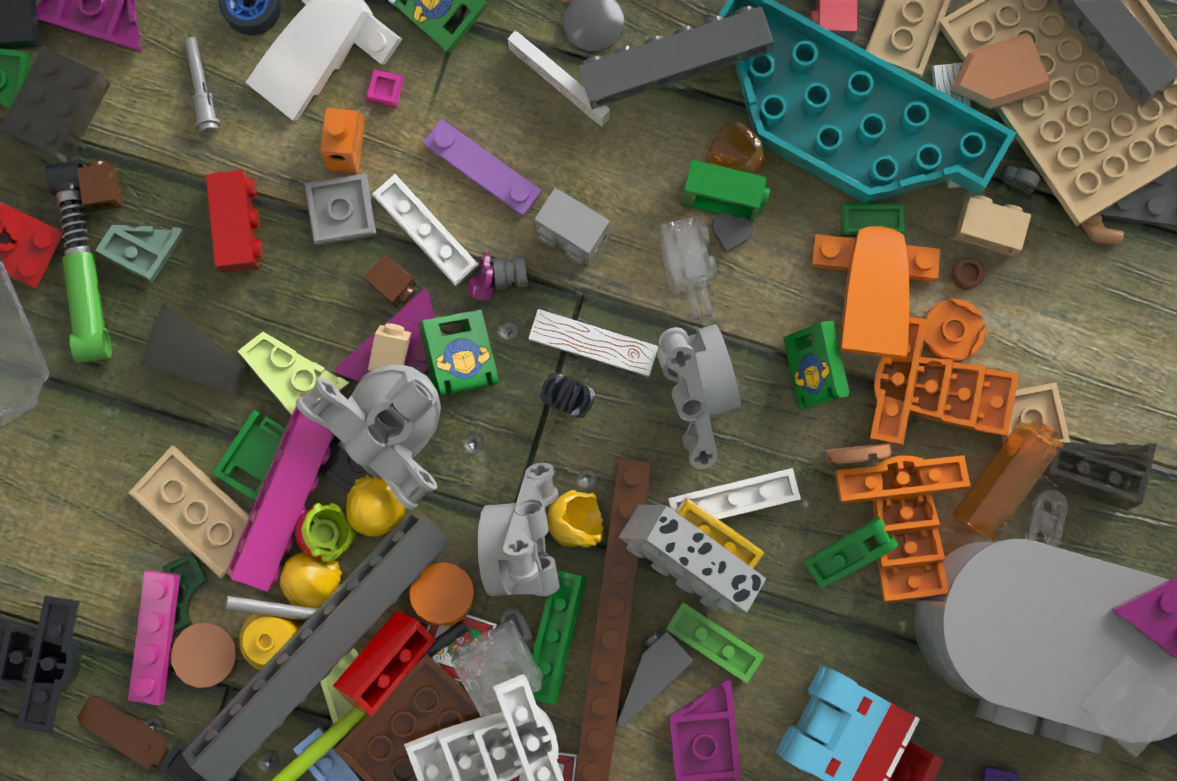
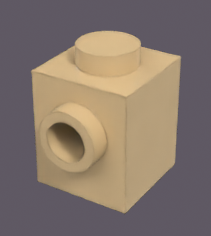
M397 324L380 325L375 333L368 370L372 371L376 367L390 364L405 365L411 332L404 331V327Z

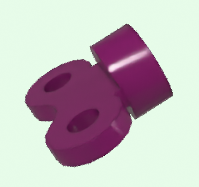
M484 252L482 254L479 265V277L471 278L467 293L478 300H490L493 293L494 284L491 282L493 268L490 267V253Z

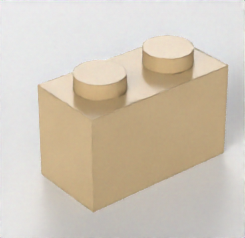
M974 196V198L970 197L962 205L953 237L954 240L1012 257L1022 250L1031 214L1024 213L1021 207L1007 204L1000 206L994 204L992 199L985 196Z

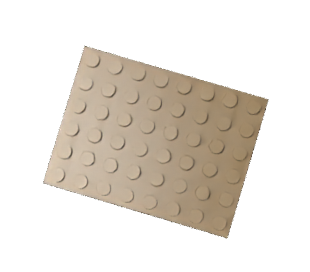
M974 0L939 20L940 30L962 62H964L969 52L1026 33L1031 36L1049 78L1050 90L995 108L1004 123L1016 132V140L1076 227L1177 167V80L1172 86L1141 106L1137 100L1129 97L1125 86L1118 77L1109 73L1105 62L1098 53L1089 49L1085 38L1078 29L1069 25L1065 14L1057 4L1055 5L1049 0ZM1120 0L1177 67V41L1147 0Z

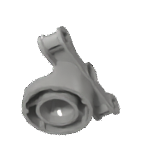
M716 324L696 329V334L688 336L682 328H670L664 331L659 338L660 347L657 351V359L664 376L668 380L677 382V385L672 390V398L680 418L690 422L682 438L685 449L690 452V464L696 469H706L711 467L718 457L710 420L741 410L736 377L726 344Z
M399 364L376 367L362 377L349 399L344 397L328 380L318 378L315 381V387L305 397L301 396L296 400L298 409L305 417L328 428L345 444L348 455L361 466L368 465L382 477L393 491L397 500L407 509L414 510L418 506V501L428 491L433 492L437 488L433 477L412 459V453L427 444L436 431L441 412L437 389L426 375L415 368ZM394 404L395 408L407 419L403 427H390L379 420L377 417L378 413L390 410Z
M537 463L526 469L516 503L485 505L481 512L478 525V562L483 586L489 596L511 594L549 596L558 591L560 587L555 560L546 553L544 537L549 531L545 507L559 497L558 489L553 485L554 468L551 464Z

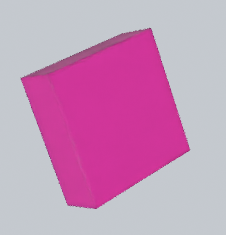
M373 69L366 100L397 108L405 80L404 77Z

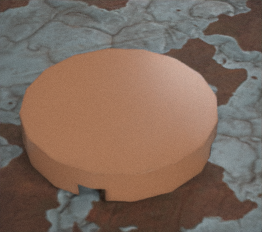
M877 443L825 450L826 461L839 464L863 462L872 459V457H877L878 459L889 458L891 446L890 443Z
M196 623L184 629L176 638L171 650V664L176 675L184 683L197 688L213 687L224 682L233 672L237 660V645L233 636L223 627L212 623Z

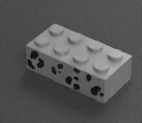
M638 505L619 536L621 540L628 544L626 549L640 558L644 556L653 562L651 567L665 576L669 574L677 579L675 584L679 588L691 594L695 592L702 597L700 602L714 611L720 608L731 614L733 611L747 613L766 580L765 577L667 505Z

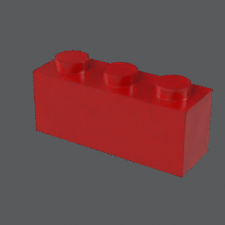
M244 170L206 174L215 267L222 273L260 268L259 259L263 258V247L261 240H257L256 228H260V218L258 210L253 209L252 198L257 197L255 180L250 179Z
M396 611L333 684V687L352 706L372 717L436 640L418 620L400 611Z

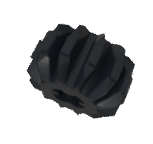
M556 372L550 373L541 388L540 398L542 402L577 418H584L594 403L595 392L593 389Z

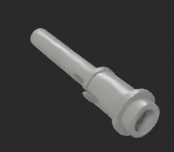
M189 37L184 41L195 95L192 97L197 117L195 128L202 135H211L218 132L220 120L215 116L212 94L207 92L197 38Z

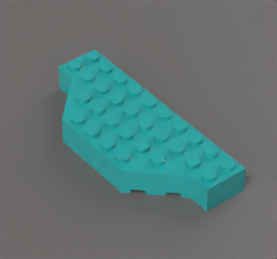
M774 0L726 1L718 15L723 18L735 15V12L743 7L753 6V8L762 6L774 41L772 52L734 64L756 144L863 203H869L947 181H952L977 196L986 188L1014 139L1015 131Z

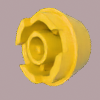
M253 613L245 621L240 631L239 644L243 657L251 666L261 670L301 627L298 619Z

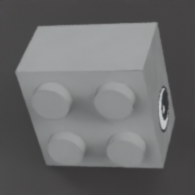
M556 187L534 219L536 234L540 235L538 240L552 249L557 246L566 251L565 257L578 265H581L583 262L589 266L609 235L610 221Z

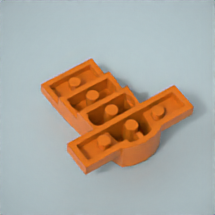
M869 226L860 229L855 239L815 234L811 267L848 272L843 295L845 299L841 320L843 325L840 352L905 359L907 357L909 279L936 282L939 275L940 249L906 245L903 234L883 226Z
M909 316L907 357L905 359L882 357L874 376V394L877 405L870 439L903 446L909 414L959 428L1008 437L1019 373L987 369L986 366L956 363L950 359L920 357L927 319Z
M896 456L877 463L876 466L836 470L835 478L840 505L872 501L873 519L880 517L886 525L884 529L887 534L893 536L898 543L894 550L877 559L883 604L946 597L949 589L943 565L945 556L938 531L940 522L932 494L968 490L970 488L965 456L928 460L915 456Z

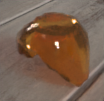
M728 122L718 132L717 138L713 140L710 152L706 156V162L709 164L756 174L765 160L761 139L752 130L739 122Z

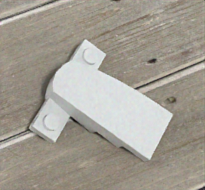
M301 0L306 4L304 8L278 36L245 83L294 121L300 118L312 97L320 94L334 69H340L354 43L380 64H386L402 39L373 16L372 11L364 0Z
M522 674L493 686L502 712L460 723L404 744L417 780L509 781L525 773L527 781H564L557 762L558 743L553 724L547 714L536 705L527 677Z

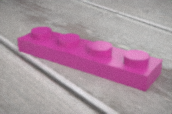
M151 570L144 572L128 701L152 705L164 704L180 575Z

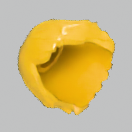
M369 475L360 477L355 480V484L347 494V520L356 532L367 537H379L389 532L405 516L404 511L406 507L397 500L389 485L381 477L377 478L376 476L371 477Z
M570 490L558 497L550 505L547 512L548 529L555 541L563 546H582L587 548L592 545L596 546L597 543L603 540V518H601L602 515L597 504L596 495L593 492L588 494Z
M303 552L291 556L285 562L280 572L279 584L284 595L292 605L318 609L340 586V577L343 572H341L338 561L325 562L313 559Z

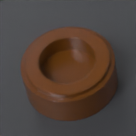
M965 257L953 266L951 277L957 287L971 290L982 283L985 277V269L983 264L976 258Z

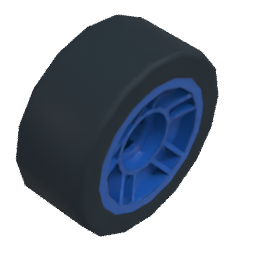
M218 0L220 11L232 29L241 34L254 36L265 33L275 25L280 17V0H251L255 2L251 8H247L248 0Z

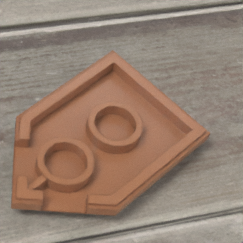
M1026 33L969 52L951 87L950 93L959 97L964 96L979 103V106L992 110L1049 91L1050 81L1033 40Z

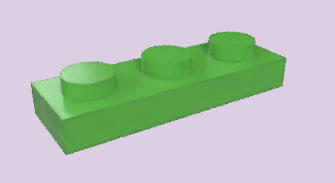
M684 602L681 603L665 628L745 683L749 682L765 657Z

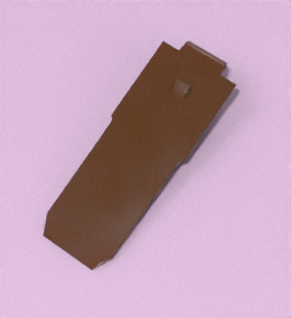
M90 696L77 716L83 727L116 747L120 753L148 771L152 764L160 766L169 752V749L164 747L168 740L141 721L134 720L100 697Z

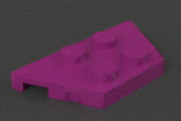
M42 0L36 5L39 23L140 53L142 50L135 0Z
M425 288L385 323L400 325L404 327V331L411 332L404 366L413 367L424 375L429 371L418 323L422 320L436 318L430 295ZM375 333L334 369L339 375L360 382L362 377L370 372L368 367Z
M1176 576L1112 608L1115 615L1125 619L1137 628L1139 633L1147 639L1156 642L1162 650L1173 658H1177Z
M728 679L669 715L675 781H741L731 680Z

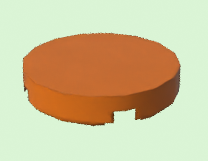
M949 299L934 305L924 316V319H927L923 342L928 351L938 359H950L953 362L963 361L976 354L983 345L986 335V327L981 318L982 315L971 303L960 299Z
M445 562L425 567L420 577L411 584L409 591L411 606L417 617L432 626H451L466 617L472 609L474 601L473 583L466 571L455 564Z

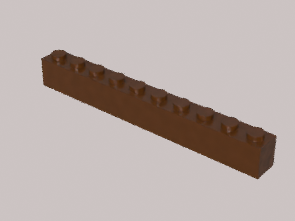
M620 458L618 460L574 781H608L638 563V557L626 549L628 544L621 540L619 536L637 506L646 504L651 467L649 462Z

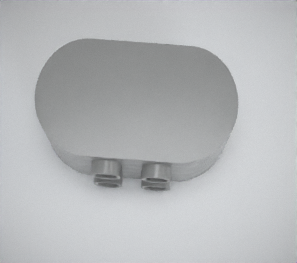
M1008 539L995 543L975 542L960 546L945 555L943 565L949 589L947 596L917 600L914 616L915 634L920 652L933 673L951 689L979 699L975 717L1034 735L1039 716L1043 718L1039 735L1101 754L1105 736L1129 743H1149L1168 738L1177 733V658L1170 656L1156 642L1147 639L1137 631V628L1125 619L1119 618L1112 610V608L1169 579L1027 539Z

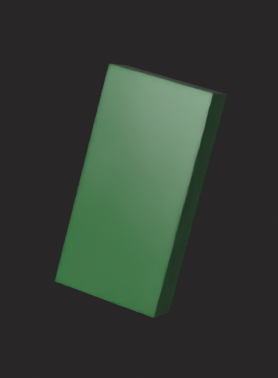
M842 203L841 236H856L860 229L869 226H883L905 235V204Z

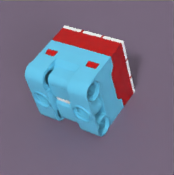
M820 665L807 689L811 698L797 725L788 726L775 752L795 767L808 774L812 773L824 781H889L920 719L857 685V682L843 674Z

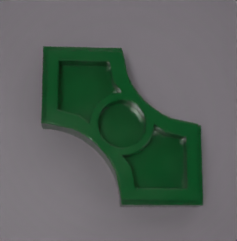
M193 552L163 566L165 573L180 575L173 633L192 624L189 614L191 599L196 590L208 581L197 556Z

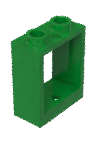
M692 160L681 205L715 214L728 213L734 218L745 217L750 222H753L757 214H763L764 207H766L770 188L765 187L767 177Z

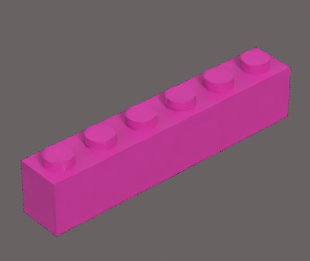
M301 393L299 397H305L306 395ZM297 405L293 410L226 570V573L232 580L268 591L271 583L275 584L279 578L281 558L283 554H287L291 549L294 539L292 536L294 527L300 516L306 511L304 503L308 494H313L317 487L319 478L316 475L320 465H324L327 462L331 452L329 444L333 433L328 428L305 417Z

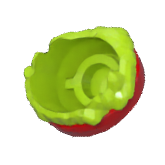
M316 503L300 516L296 525V539L301 550L307 556L325 562L337 559L349 548V545L353 543L356 537V533L350 526L347 516L334 503L329 505Z

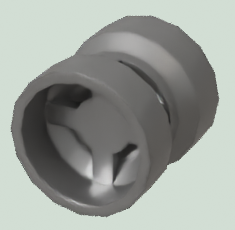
M525 255L515 256L512 263L504 258L493 259L496 290L506 289L509 285H512V282H515L518 288L528 287Z

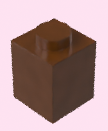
M92 161L87 163V167L77 168L82 205L91 212L123 207L118 171L105 161Z
M386 254L364 276L366 281L395 307L400 302L402 304L407 303L416 292L414 287L417 284L414 278Z

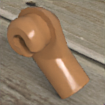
M1102 213L1081 224L1093 242L1120 246L1123 242V230L1105 228L1102 223Z

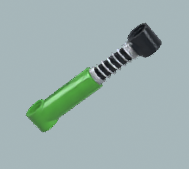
M80 160L46 166L47 184L52 195L57 196L58 206L61 207L59 214L62 215L60 222L64 224L61 230L65 232L62 238L66 241L63 246L67 250L64 252L65 256L62 257L72 326L70 348L77 364L108 359L112 356L111 340L104 324L95 256L90 252V247L86 246V241L89 239L85 237L87 230L83 226L86 222L82 219L85 214L81 212V208L84 206L80 204L82 199L77 168L84 167Z

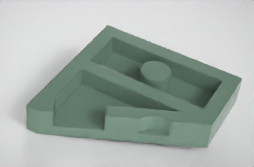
M112 225L95 251L100 257L153 284L184 236V232L177 227H172V230L154 229L153 226L131 228L128 225Z

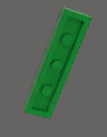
M557 570L560 587L554 594L546 596L527 676L534 699L551 705H557L587 578Z

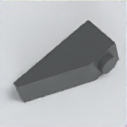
M666 630L662 634L655 631L643 643L646 649L641 653L617 718V724L621 728L694 661Z

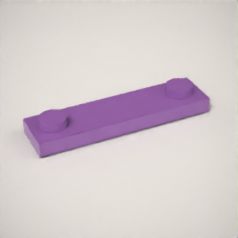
M443 119L439 121L423 142L427 149L523 218L542 194V190Z

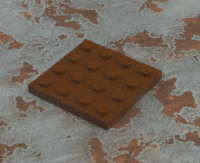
M426 652L372 717L366 715L333 750L365 781H418L404 744L442 729L492 714Z

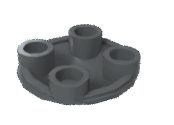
M573 0L568 5L564 14V30L568 39L576 47L581 48L584 53L593 54L596 51H602L611 47L620 38L624 31V15L615 0Z

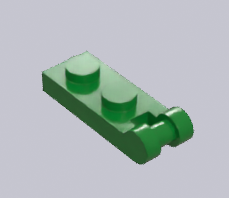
M877 517L865 526L806 557L803 563L822 589L888 554L898 546V543L893 536L887 534L884 529L885 523L880 517ZM871 536H873L878 542V544L873 547H871L868 541L866 540Z

